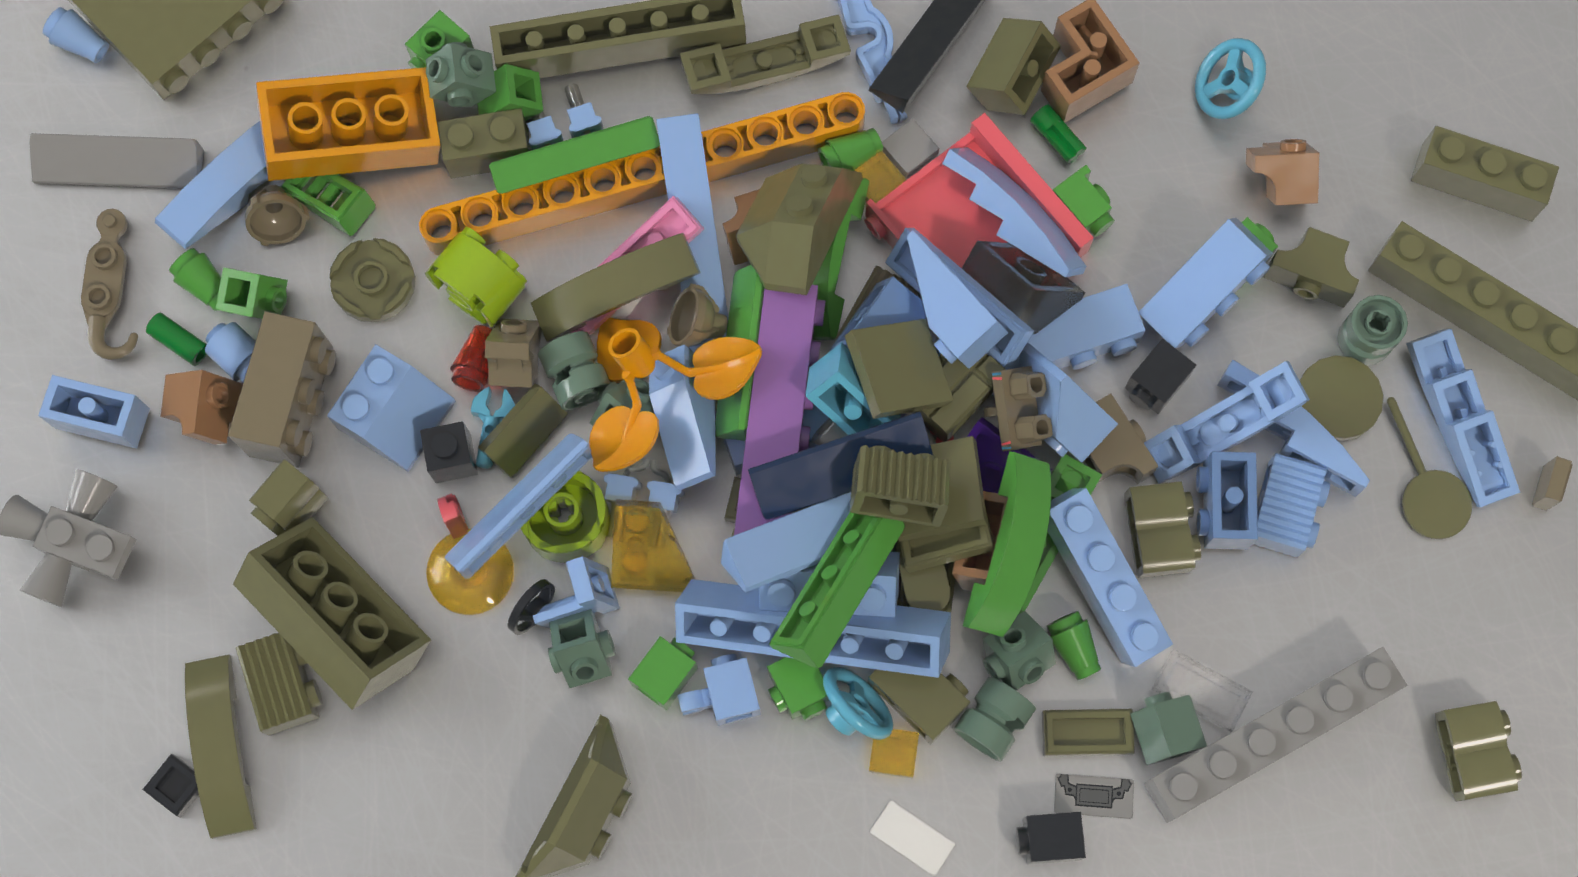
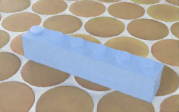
M691 579L675 602L677 643L792 658L773 649L769 645L788 611L759 610V588L745 593L739 585ZM897 605L895 617L852 615L825 663L939 678L950 653L951 612Z

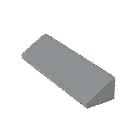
M31 133L29 142L32 182L37 184L183 189L202 171L204 149L195 139Z

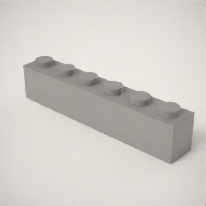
M1381 647L1145 782L1144 785L1168 823L1408 685L1385 648Z

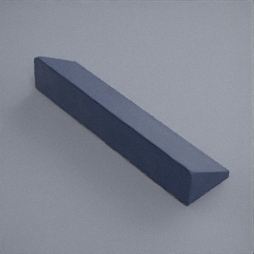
M916 412L748 469L763 518L770 520L852 492L853 469L861 446L867 445L869 448L885 446L896 453L903 451L905 454L912 453L914 456L920 453L933 455L921 413Z

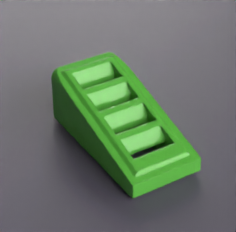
M338 174L317 176L305 192L302 189L311 177L286 179L280 186L285 190V193L292 195L313 213L349 236H353L376 206L365 189ZM327 183H328V184H329L328 187L323 191V193L319 196V198L316 199V197L320 194V192L324 189V187H325V186L327 185ZM341 192H342L343 194L341 195V197L337 200V202H336V203L333 205V207L331 208L330 206L333 204V202L337 199V197H338V196L341 194Z

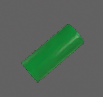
M157 313L148 322L146 333L191 365H199L207 356L205 353L207 344L163 313Z

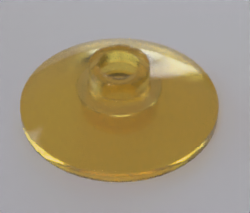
M449 534L436 545L428 560L426 575L432 595L443 607L457 614L477 615L493 609L506 597L514 578V564L508 548L504 544L470 579H465L445 559V555L465 535L454 539Z

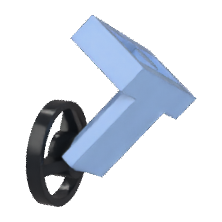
M583 556L567 561L566 564L575 595L551 603L555 593V586L546 579L536 582L523 594L513 608L508 619V629L516 635H521L535 625L550 628L549 622L589 609H592L593 613L600 612L602 614L620 609L609 568Z

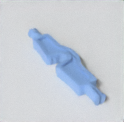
M837 0L845 31L848 35L872 34L875 37L873 41L858 47L856 50L857 63L869 86H871L892 58L893 33L886 17L873 7L871 0ZM873 94L876 103L884 102L891 124H897L898 118L900 122L907 119L905 111L901 113Z

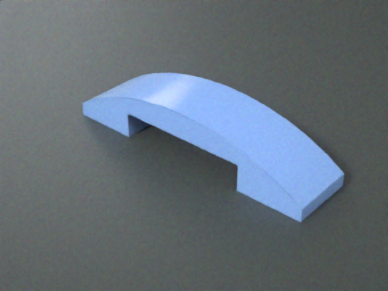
M1285 361L1248 382L1249 386L1183 424L1174 425L1144 442L1146 448L1158 464V468L1154 472L1158 484L1166 482L1204 463L1212 451L1225 452L1309 401L1310 399L1290 362Z

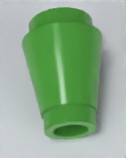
M871 128L825 140V145L818 148V155L822 166L854 171L877 153L883 151V144L877 131Z
M191 248L178 257L171 265L169 272L174 276L173 282L207 306H210L214 311H217L215 308L221 276L205 253H199L195 248Z
M1079 611L1072 612L1046 625L1051 634L1050 637L1053 640L1054 648L1072 673L1075 674L1077 680L1086 678L1101 670L1088 620H1083Z

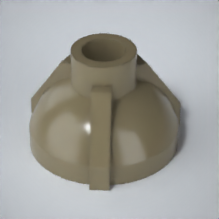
M268 185L250 199L251 204L245 213V224L248 233L264 246L283 244L294 240L303 232L306 220H310L308 208L292 195L285 193V190L278 185Z
M690 283V286L684 289L678 296L673 306L669 326L667 327V335H669L672 344L676 346L684 344L687 347L696 346L708 338H722L726 332L727 316L719 313L720 308L703 286Z

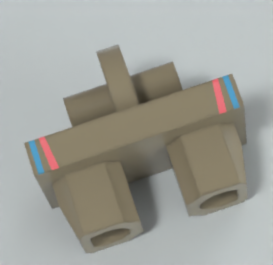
M1032 366L991 372L995 406L983 408L984 417L997 416L1002 451L1042 445V440L1053 435L1051 419L1046 414L1038 415L1036 397H1043L1047 390L1045 375L1039 372H1032Z

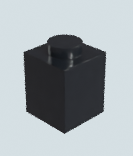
M1162 338L1131 375L1125 389L1130 392L1129 397L1137 406L1146 411L1152 409L1159 414L1190 377L1197 365Z
M463 421L420 430L427 472L435 483L478 475L471 433Z
M1081 812L1030 815L1022 819L1023 827H1016L1018 854H1026L1027 865L1080 861L1086 858Z

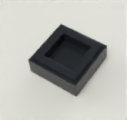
M170 754L142 789L180 818L199 795L194 769L174 754Z

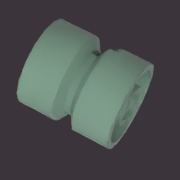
M1382 295L1366 297L1356 305L1339 328L1337 339L1340 350L1345 357L1354 358L1365 365L1379 363L1391 353L1405 336L1408 327L1406 312L1398 302L1390 297Z
M578 331L566 334L549 342L538 352V357L547 377L556 379L552 388L562 410H576L598 401L602 392L611 383L603 365L594 363L598 354L588 332Z
M988 677L974 698L977 703L976 708H967L953 730L971 746L988 757L1001 762L1015 742L1012 734L1013 731H1022L1036 708L1027 698L1010 686L993 677Z

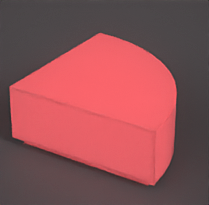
M451 493L438 498L437 502L443 521L452 537L455 539L467 534L469 528L456 495Z

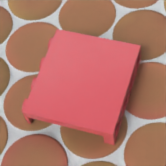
M984 112L971 123L970 132L905 182L877 203L869 199L866 202V219L864 221L872 235L878 240L884 238L892 249L905 228H915L1009 310L1013 311L1058 276L1059 273L996 235L1003 220L969 200L976 184L942 164L949 149L968 147L1002 170L1041 206L1062 230L1080 258L1089 252L1094 237Z

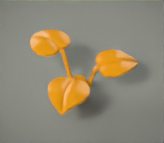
M611 317L607 319L599 328L597 362L603 365L611 382L620 383L623 380L626 382L632 399V408L617 406L609 409L596 420L589 438L594 469L600 472L624 469L642 459L655 444L659 433V420L654 413L641 411L642 403L634 379L645 378L650 375L655 368L656 360L663 362L686 377H695L694 389L701 397L709 400H719L737 393L750 379L762 356L760 345L745 338L723 337L713 339L696 349L692 359L694 367L689 368L661 352V333L652 323L643 320H620Z

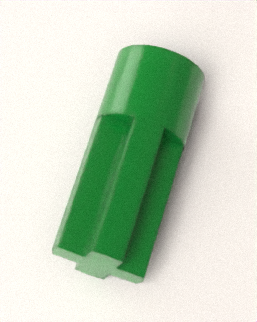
M1049 104L1040 108L1031 117L1030 122L1067 163L1074 162L1079 155L1086 151L1087 147Z

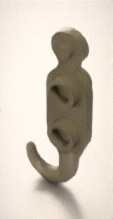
M112 208L101 212L96 221V227L101 234V238L98 243L93 245L87 255L81 305L88 325L87 335L91 349L101 358L116 360L132 352L137 344L138 334L135 332L131 333L127 342L120 347H110L105 342L106 328L121 304L127 265V256L119 245V239L126 232L128 221L122 212Z

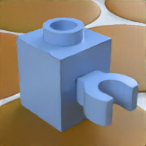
M736 654L714 658L711 660V667L703 668L708 688L678 695L683 716L713 707L718 726L761 715L747 657L737 659Z

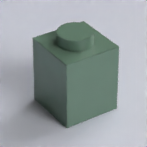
M1170 691L1144 699L1146 707L1130 714L1147 765L1181 757L1207 747L1190 694L1172 699Z

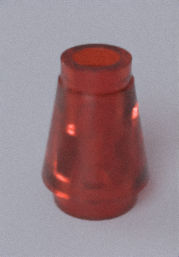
M484 325L473 326L472 332L450 367L453 373L451 380L458 387L480 392L488 384L489 370L488 360L485 358V340L491 333L492 328Z

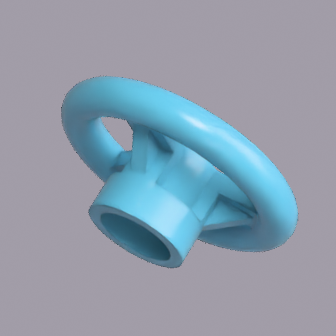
M1233 38L1217 45L1204 58L1195 80V95L1199 107L1208 116L1216 119L1233 118L1243 113L1254 103L1263 88L1266 77V62L1261 49L1248 39ZM1243 52L1250 56L1253 63V71L1244 67ZM1229 53L1226 67L1220 72L1217 79L1208 83L1210 73L1216 63ZM1218 94H1225L1237 102L1229 106L1220 107L1213 104L1210 99Z
M833 667L827 670L823 678V685L831 702V705L826 709V716L830 723L839 732L847 736L852 735L857 730L863 735L877 740L889 737L893 731V719L888 707L879 694L864 679L850 670L841 667ZM837 681L848 684L850 692L847 693L839 690Z

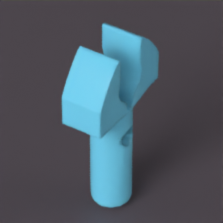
M489 386L479 392L472 401V415L480 417L483 422L479 445L515 406L511 395L506 389L503 391L502 406L495 411L493 416L488 409L492 394ZM478 448L477 467L490 469L493 466V462Z

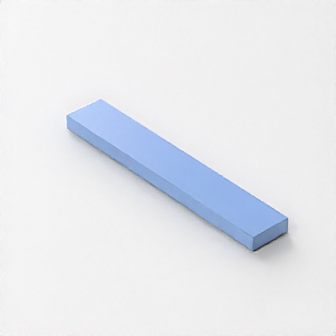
M699 113L656 119L668 200L673 196L678 197L705 228L689 243L701 273L680 282L681 292L689 287L690 283L703 286L720 308L719 313L726 315L728 320ZM714 338L705 339L698 345L689 348L695 352L701 345Z

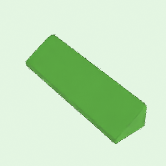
M646 116L490 163L489 168L497 192L503 194L660 146L659 136L653 117Z
M751 264L739 269L734 274L726 337L745 338L758 344L765 287ZM754 372L737 393L718 400L715 437L745 441Z
M850 512L769 645L773 649L809 666L821 668L905 528L904 522Z

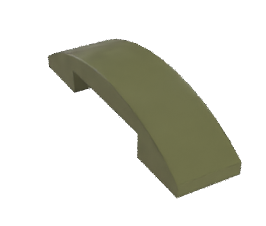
M837 14L801 23L797 32L723 50L719 43L680 53V60L691 94H717L770 85L812 72L850 55L851 49L840 16Z
M680 233L596 267L547 292L531 302V306L546 342H551L586 326V322L656 290L663 291L701 272L685 234Z
M229 654L185 663V701L190 748L200 802L209 836L212 839L257 829L251 788L245 782L233 699H237L232 660Z

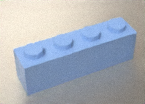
M1072 488L1051 500L1047 531L1120 662L1137 667L1172 646L1171 639L1087 488Z

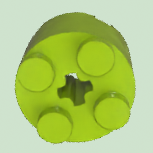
M466 226L461 233H458L428 268L425 275L438 290L445 284L447 286L445 290L450 295L448 299L458 308L483 325L488 323L490 327H493L524 290L527 280L516 270L519 265L512 257L502 250H498L496 254L491 252L484 246L486 241L476 231Z
M578 471L521 527V530L532 548L545 559L566 563L582 556L587 558L602 548L610 523L609 508L596 482L586 474ZM568 508L571 513L568 516V521L559 522L558 517L561 516V509Z

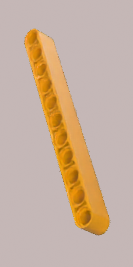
M841 92L702 131L708 181H716L818 152V148L825 145V140L863 131L865 106L862 99L854 93ZM848 112L853 114L856 119L852 122L844 123L836 119V116L840 113ZM801 124H811L816 130L810 134H802L796 128ZM762 135H770L776 139L773 144L767 146L760 145L755 140ZM660 146L503 194L493 190L433 207L421 216L419 230L429 250L435 255H440L458 233H461L466 226L476 231L486 241L484 245L486 246L666 195L667 190ZM722 146H729L736 150L729 157H721L715 153ZM642 169H651L655 172L652 178L648 180H640L634 177ZM602 180H609L615 183L608 191L600 192L594 189L595 185ZM568 191L574 194L573 198L566 203L554 201L555 196L561 192ZM521 203L533 205L532 209L524 215L513 213L515 207ZM481 214L492 216L491 221L484 226L478 227L473 225L474 219ZM440 226L451 227L450 232L442 238L432 237L433 231Z

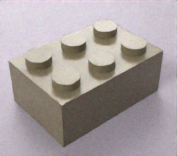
M264 312L228 437L249 457L279 464L285 459L294 467L299 468L302 456L306 457L310 452L313 440L310 427L314 415L318 416L322 410L324 403V391H321L325 375H331L336 360V352L333 350L332 344L315 322Z

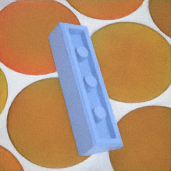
M573 433L568 434L445 555L446 561L465 579H470L592 458L589 444L583 438Z
M851 492L727 538L723 542L722 566L746 593L817 565L850 513Z

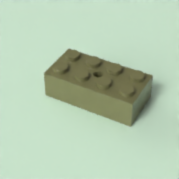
M313 517L248 552L233 582V585L351 710L412 672L431 642V639Z

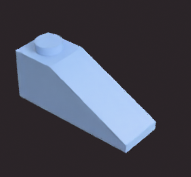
M911 231L907 235V240L928 325L939 337L934 346L951 364L959 359L970 369L1008 332L914 231Z
M685 344L664 353L686 367H694L692 360L694 352ZM656 360L655 368L649 375V396L654 414L659 420V432L674 486L678 490H683L716 476L715 400L701 397L696 392L693 385L695 377H686L663 362Z

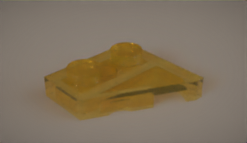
M616 499L611 588L683 592L690 580L695 579V576L661 503Z

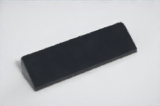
M934 0L869 87L868 91L903 113L985 0Z

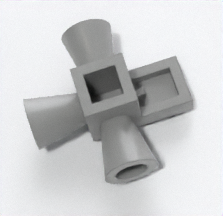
M76 469L66 511L51 506L47 514L19 495H14L7 501L0 514V535L34 541L33 547L46 554L23 584L20 591L62 607L72 565L87 571L98 572L116 580L119 579L136 539L93 522V519L118 486L94 474Z

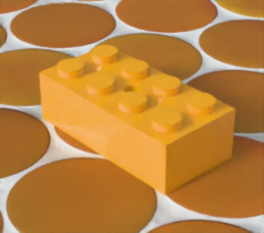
M426 67L256 82L257 103L268 181L438 164L440 139L434 101L430 98Z

